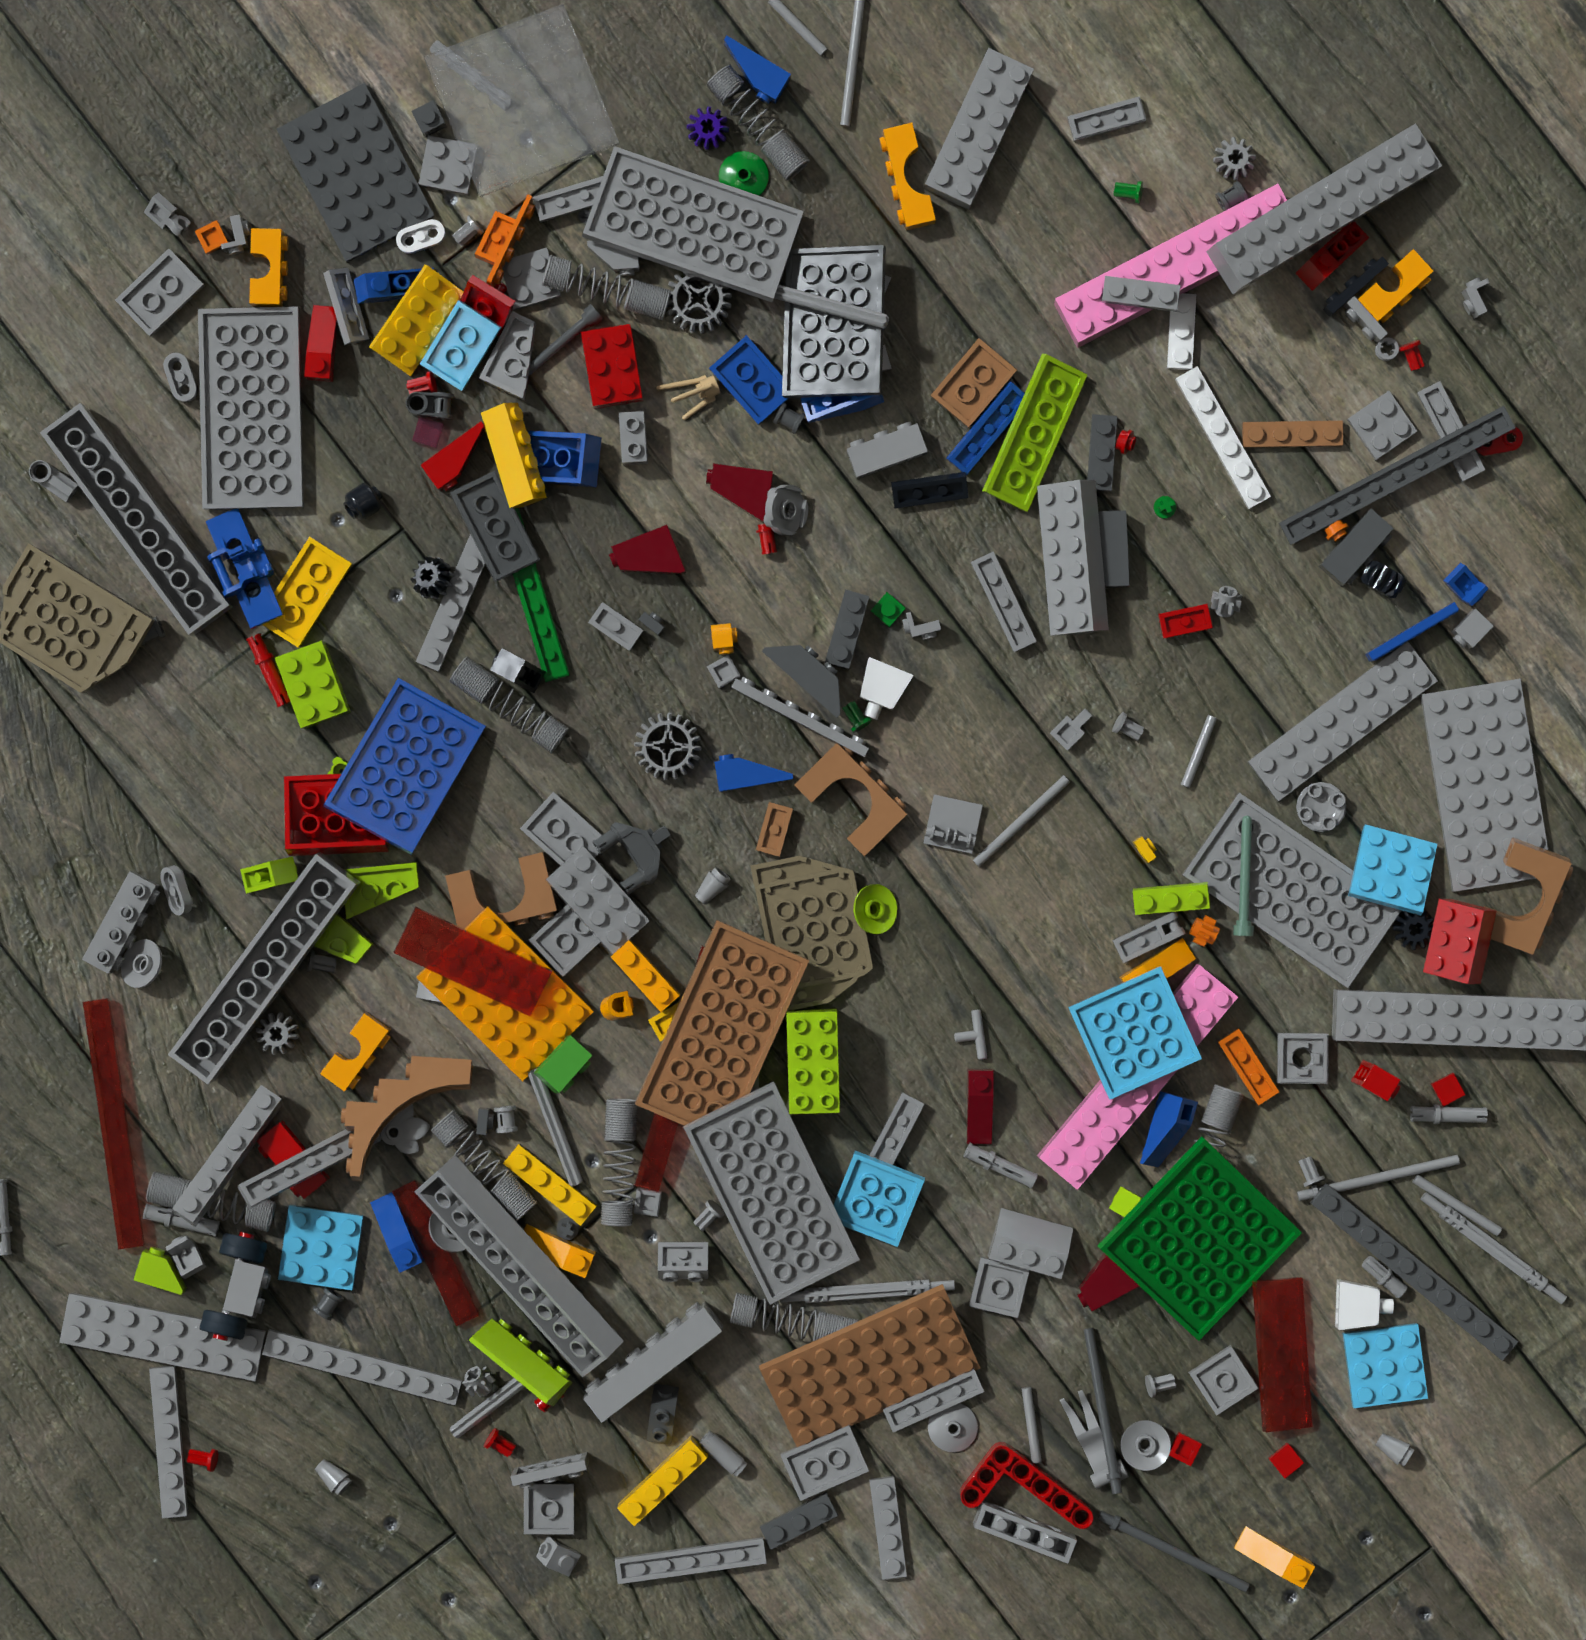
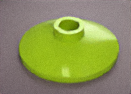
M871 884L862 888L857 894L853 909L858 925L870 934H881L889 930L897 917V903L892 892L883 885Z

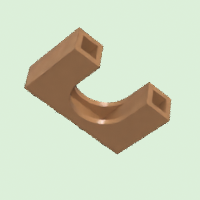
M836 743L794 786L812 803L830 784L839 779L849 778L862 783L868 789L871 796V811L867 819L847 839L865 856L907 815L904 811L907 807L898 797L892 799L886 793L889 788L880 779L875 782L869 776L872 771L862 761L857 764L852 759L854 753L850 749Z
M1512 837L1503 858L1505 865L1537 878L1542 886V896L1535 909L1525 915L1512 916L1497 911L1491 939L1533 955L1535 950L1540 949L1544 941L1542 933L1545 926L1549 927L1554 916L1552 909L1555 903L1559 904L1564 891L1561 889L1565 880L1568 881L1570 879L1573 867L1571 866L1570 859Z
M541 852L518 858L525 885L523 899L515 909L506 913H495L505 923L514 921L515 926L529 923V917L537 915L539 920L554 917L553 911H557L558 907L554 890L545 880L550 876L545 853ZM472 870L445 876L459 934L486 908L478 897Z

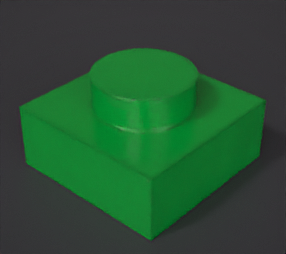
M886 592L872 608L871 612L890 627L906 608Z

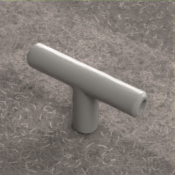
M972 1010L974 1030L955 1033L954 1039L956 1043L975 1040L977 1058L979 1060L987 1059L981 1010Z

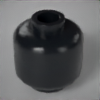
M362 483L345 494L343 505L353 519L365 520L380 510V499L382 496L375 486L370 487Z

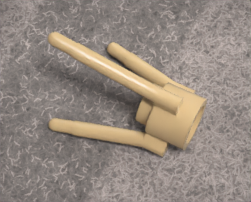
M704 375L695 379L659 385L656 389L664 390L697 384L695 385L696 389L671 399V402L675 403L699 394L701 399L706 398L682 416V419L686 420L707 404L716 401L715 396L720 394V389L713 375L710 377Z

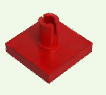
M472 275L466 284L461 301L500 325L502 328L497 336H500L509 319L515 300L505 295L507 287L503 282L492 287Z

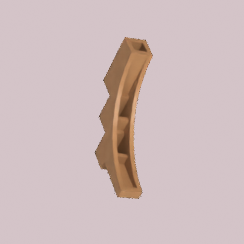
M412 1056L411 1063L406 1064V1078H409V1080L379 1078V1086H374L373 1100L377 1101V1103L347 1101L346 1108H342L341 1123H345L344 1126L347 1131H354V1134H349L348 1143L349 1149H352V1158H347L346 1173H350L351 1180H363L365 1164L374 1142L384 1127L398 1113L414 1102L433 1094L450 1090H471L472 1060Z

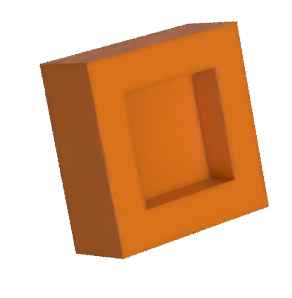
M217 220L195 231L207 255L220 249L221 244L228 243Z

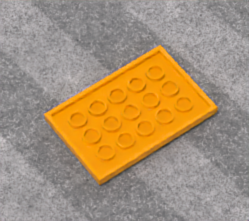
M489 906L416 976L522 1082L528 1077L529 1071L536 1069L564 1041L566 1036L571 1035L594 1012Z

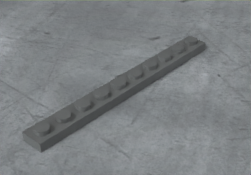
M1502 406L1280 522L1279 525L1289 544L1292 545L1511 431L1515 426L1505 406Z
M1325 1184L1310 1203L1500 1360L1503 1361L1518 1343L1516 1339L1328 1184Z

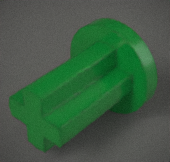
M1138 181L1137 185L1115 182L1114 197L1135 199V203L1140 204L1143 181Z
M1162 496L1155 501L1153 509L1159 518L1167 519L1175 513L1176 504L1172 498Z
M855 701L848 703L842 708L853 725L851 728L853 733L860 731L872 722L870 717L865 718Z

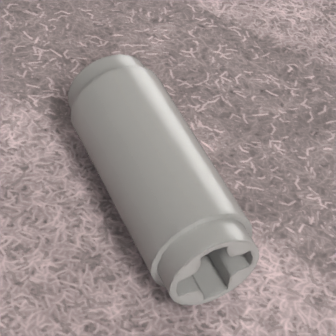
M708 1431L698 1443L706 1453L736 1477L747 1465L743 1457L711 1431Z

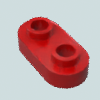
M1515 427L1511 431L1491 440L1489 447L1482 445L1475 450L1480 456L1511 452L1521 446L1523 434ZM1508 434H1512L1515 437L1513 443L1507 441Z

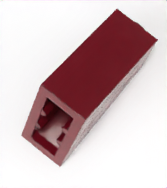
M713 463V469H708L706 484H710V490L764 523L765 505L768 491L772 486L773 471Z
M667 525L611 546L613 553L609 554L614 568L619 566L621 572L680 575L686 573Z
M1104 1253L1078 1286L1081 1293L1077 1294L1084 1308L1089 1306L1090 1310L1094 1311L1139 1287V1285Z

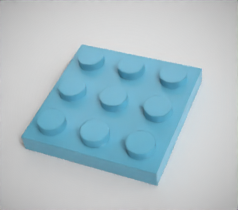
M1365 824L1362 829L1348 896L1421 916L1424 911L1437 844Z
M855 1151L833 1205L843 1226L898 1247L925 1177Z
M289 1205L278 1280L353 1290L364 1215Z
M1417 1323L1343 1333L1353 1408L1428 1399Z

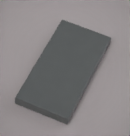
M495 471L450 492L495 583L540 561L515 509L509 508L503 485Z

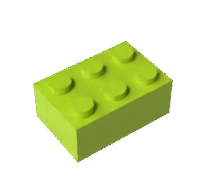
M321 640L275 657L301 729L312 727L351 712L324 641Z

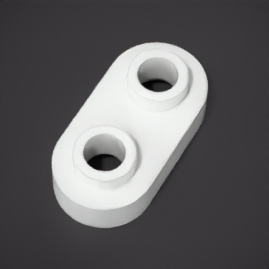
M433 219L406 227L397 234V246L402 252L413 254L439 245L445 238V228L439 221ZM432 229L438 232L434 238L429 237V231ZM408 237L414 239V243L410 246L405 244V240Z

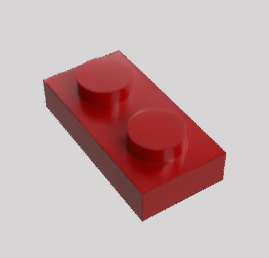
M1208 604L1158 614L1163 639L1213 628Z

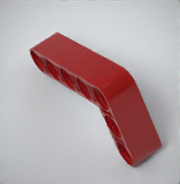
M997 1442L989 1449L960 1488L962 1503L969 1508H975L982 1503L1001 1476L1006 1473L1075 1527L1085 1529L1093 1522L1092 1511L1085 1502L1005 1442ZM1000 1449H1005L1009 1452L1008 1457L1002 1461L997 1460L995 1453ZM1020 1464L1028 1467V1472L1023 1476L1015 1473V1468ZM982 1470H992V1478L990 1480L981 1479L980 1473ZM1038 1480H1046L1048 1487L1045 1490L1038 1491L1035 1489V1483ZM969 1489H975L978 1492V1496L974 1500H968L964 1497L965 1492ZM1058 1495L1068 1497L1065 1505L1058 1506L1055 1504V1499ZM1077 1511H1087V1518L1084 1521H1077L1075 1519Z

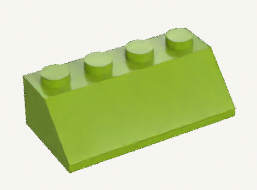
M492 1318L469 1339L473 1345L545 1404L554 1406L572 1384V1381L568 1379L570 1374L559 1365L554 1368L548 1363L551 1359L541 1350H538L537 1353L529 1347L531 1342L521 1334L517 1337L510 1332L513 1327L502 1318L499 1321Z

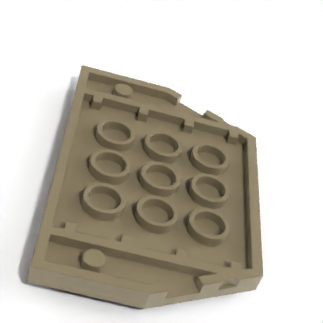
M28 543L3 585L2 595H4L3 611H1L0 643L78 692L85 693L131 662L155 620Z
M803 856L750 866L765 941L809 960L787 1011L830 1003L873 969L866 931L858 925L854 916V901L858 891L853 870Z

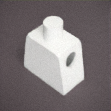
M869 657L860 693V698L869 701L863 715L877 720L882 707L893 710L913 675Z
M1337 1279L1335 1327L1338 1330L1375 1326L1379 1324V1313L1393 1314V1299L1380 1298V1289L1377 1287Z

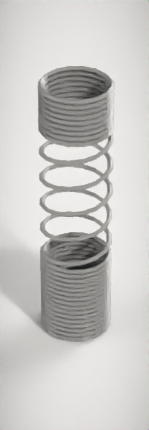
M731 65L725 66L707 82L706 86L718 98L719 102H722L723 106L736 102L731 109L730 115L736 116L744 112L739 120V126L753 122L747 130V135L753 136L761 132L756 139L755 145L761 146L765 144L761 152L774 165L775 169L779 171L785 181L790 180L807 166L810 159L798 148L799 146L795 144L794 140L790 138L784 129L768 140L757 143L763 133L776 119H773L758 131L749 134L753 125L768 109H765L748 122L741 124L744 116L759 99L745 109L733 114L732 112L737 104L751 89H748L735 100L724 104V101L736 93L744 84V80L734 71Z
M550 255L542 286L552 287V289L554 288L562 292L566 286V293H568L581 267L578 290L580 297L594 270L591 300H594L606 275L603 299L604 304H606L619 278L616 299L617 308L620 306L630 284L624 310L634 311V313L663 320L670 297V289H663V287L661 288L649 283L646 284V282H639V280L631 278L627 282L619 300L621 276H616L607 295L609 274L607 271L604 272L594 292L596 269L594 267L589 272L581 290L583 265L580 264L569 285L572 261Z
M465 657L454 671L449 683L464 691V693L480 704H483L495 693L490 703L489 711H494L506 700L500 713V719L507 717L517 707L511 719V726L517 725L528 714L521 733L525 734L538 722L532 735V741L552 753L568 732L569 727L550 716L537 732L546 714V711H544L523 732L535 708V704L513 724L525 696L502 716L514 692V689H511L491 709L503 685V681L498 684L499 678L495 677L491 672L489 673V671L469 657Z
M1215 1084L1211 1092L1212 1094H1210L1208 1106L1205 1108L1203 1120L1201 1121L1227 1132L1206 1128H1198V1130L1223 1144L1210 1143L1212 1146L1225 1147V1142L1205 1131L1223 1135L1231 1134L1234 1120H1236L1235 1118L1244 1095Z
M607 1099L604 1140L606 1142L628 1145L633 1148L605 1151L604 1154L628 1158L633 1161L603 1165L605 1168L632 1173L625 1176L604 1177L603 1180L623 1183L632 1187L602 1191L604 1194L622 1196L631 1200L603 1201L601 1205V1224L606 1226H631L633 1222L632 1201L634 1199L631 1196L614 1192L631 1190L634 1188V1185L614 1179L633 1176L635 1173L632 1170L615 1166L632 1164L635 1162V1159L615 1153L629 1152L636 1149L633 1144L621 1141L636 1140V1110L638 1106L635 1105L636 1100Z
M452 1110L431 1129L432 1134L438 1137L445 1148L451 1147L469 1135L454 1154L457 1157L479 1144L464 1164L467 1167L487 1154L472 1173L474 1176H477L496 1163L481 1183L485 1186L505 1173L489 1193L499 1201L500 1205L517 1222L537 1203L536 1199L530 1195L529 1191L525 1190L524 1186L520 1184L519 1180L512 1173L508 1174L509 1169L503 1170L486 1181L499 1165L500 1160L493 1161L476 1173L491 1154V1150L485 1151L467 1163L482 1145L483 1140L477 1141L459 1153L472 1137L474 1131H469L452 1142L468 1127L462 1117L455 1110Z
M155 1171L148 1185L146 1201L173 1208L192 1180ZM224 1188L213 1214L210 1216V1208L207 1211L209 1218H212L220 1206V1218L222 1221H225L233 1208V1222L237 1224L246 1210V1227L268 1232L273 1220L276 1202L266 1200L251 1209L245 1203L239 1219L235 1222L238 1192H236L230 1209L223 1219Z
M738 1292L735 1296L730 1323L753 1328L764 1302L763 1331H765L777 1305L775 1332L776 1334L780 1332L789 1309L788 1336L790 1337L802 1311L801 1339L803 1340L815 1313L813 1341L858 1322V1319L819 1311L817 1318V1311L814 1310L803 1334L804 1307L799 1309L791 1330L792 1306L789 1304L785 1309L778 1328L779 1302L777 1301L772 1307L765 1326L766 1299L764 1298L761 1301L755 1316L758 1297L743 1295V1293L738 1294Z

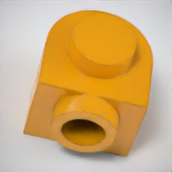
M731 623L711 625L713 651H719V655L734 653L733 643L738 642L736 627L731 628Z
M628 991L614 993L604 998L601 1002L600 1011L607 1020L615 1021L633 1015V1001L629 997Z

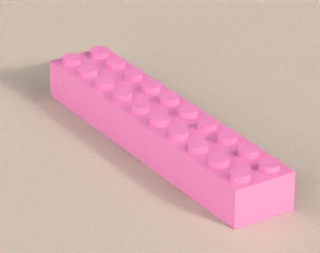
M1279 184L1055 298L1054 305L1076 347L1079 348L1153 310L1150 308L1102 303L1105 276L1180 285L1179 295L1217 277L1220 273L1208 256L1207 251L1220 240L1287 201Z
M1199 964L1195 965L1173 992L1196 1046L1201 1043L1238 998V996ZM1176 1071L1109 1100L1101 1080H1099L1037 1156L1078 1190Z

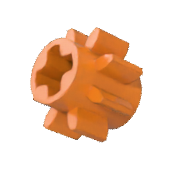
M1207 915L1204 916L1203 920L1197 917L1189 932L1190 935L1194 936L1192 942L1205 947L1206 942L1212 945L1220 931V928L1215 926L1217 920Z

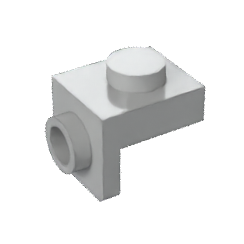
M239 214L230 216L235 241L221 244L222 250L225 253L229 252V255L241 254L245 248H249L247 238L248 235H251L249 223L247 220L244 221Z
M1478 277L1466 283L1467 288L1461 292L1465 299L1463 301L1464 308L1468 315L1472 314L1474 319L1488 312L1478 293V289L1490 283L1488 278L1481 281Z
M911 612L905 614L906 619H902L905 634L910 633L911 638L922 636V639L926 640L937 637L936 632L941 631L939 620L914 626Z
M189 1236L177 1237L170 1245L165 1247L167 1252L172 1255L182 1278L186 1279L206 1268L196 1242Z
M547 1536L546 1540L540 1545L536 1557L545 1567L569 1577L581 1554L572 1548L558 1543L553 1537Z

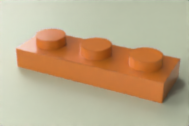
M1236 1029L1217 1041L1258 1106L1279 1093V1090L1240 1029Z

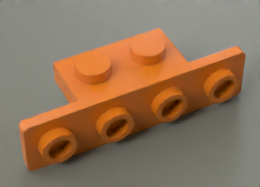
M529 194L516 219L495 211L475 252V258L494 265L487 278V284L492 287L495 284L499 285L504 276V270L502 269L506 262L510 263L515 252L513 246L516 240H521L525 231L523 225L526 219H531L535 211L533 196Z

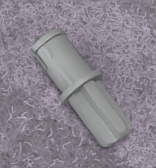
M1368 1256L1363 1261L1362 1267L1377 1280L1378 1285H1383L1396 1298L1401 1297L1405 1293L1408 1286L1396 1278L1390 1268L1386 1269L1372 1256Z

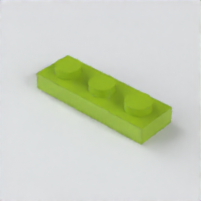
M1208 882L1133 888L1135 915L1210 909Z

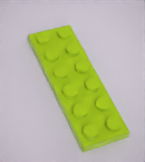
M1042 353L984 485L983 492L1022 511L1028 512L1037 492V486L1040 485L1087 374L1048 354Z

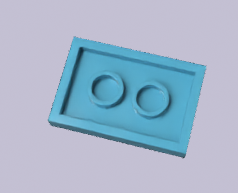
M458 300L420 365L463 391L502 327L463 301Z

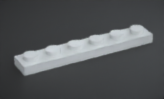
M1198 366L1177 377L1175 381L1246 507L1250 509L1270 498L1271 496Z

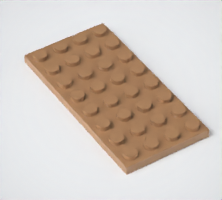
M716 920L635 1105L685 1126L749 1094L809 960Z
M943 1284L761 1364L759 1369L796 1447H799L847 1425L852 1426L884 1412V1408L900 1403L902 1400L922 1393L940 1383L947 1382L949 1379L960 1374L969 1372L972 1369L976 1371L980 1369V1366Z

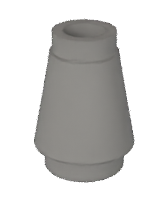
M718 867L709 870L698 892L695 894L696 898L707 905L709 901L729 886L727 883L731 879Z
M1382 1433L1375 1444L1396 1465L1400 1464L1403 1467L1414 1452V1449L1409 1447V1443Z
M323 1459L315 1468V1471L330 1492H335L338 1496L352 1482L348 1478L349 1474L326 1459Z

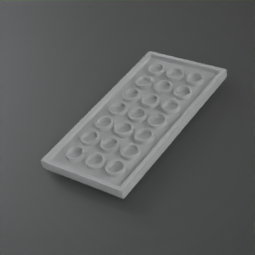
M614 146L582 237L773 302L804 211Z
M299 307L198 309L202 509L304 507Z
M1521 679L1421 694L1452 892L1536 879L1528 873L1506 866L1503 861L1512 837L1548 850Z
M1238 793L1182 875L1193 883L1208 882L1209 894L1239 914L1242 818L1246 815L1252 818L1249 921L1344 987L1349 988L1401 910L1348 896L1353 875L1352 869L1247 797Z
M774 1082L683 1126L770 1305L860 1260Z

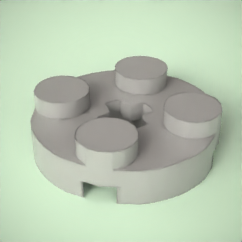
M780 485L768 491L764 523L777 534L794 535L797 533L795 531L799 527L802 528L806 523L808 503L807 500L802 498L800 493L803 492L799 487ZM785 507L789 508L788 513H785Z

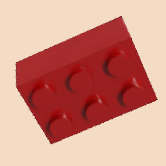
M625 324L581 332L594 409L643 402L631 325Z
M1439 899L1423 972L1465 984H1481L1497 911L1454 899Z

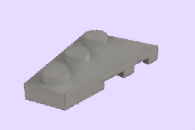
M512 311L479 377L480 380L524 401L536 329L534 321Z

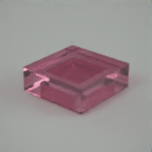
M419 417L412 441L437 449L444 424Z

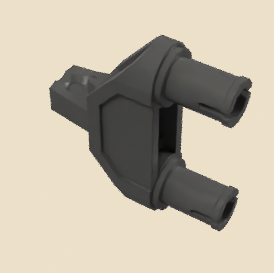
M614 822L611 824L608 832L593 840L592 843L595 847H598L597 851L601 855L618 842L623 844L638 867L636 873L620 882L624 892L630 896L643 885H651L656 881L660 860L659 849L663 847L660 842L671 834L665 826L653 832L651 828L642 830Z

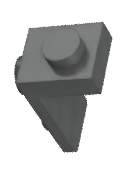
M654 1384L647 1432L648 1442L671 1444L679 1387Z

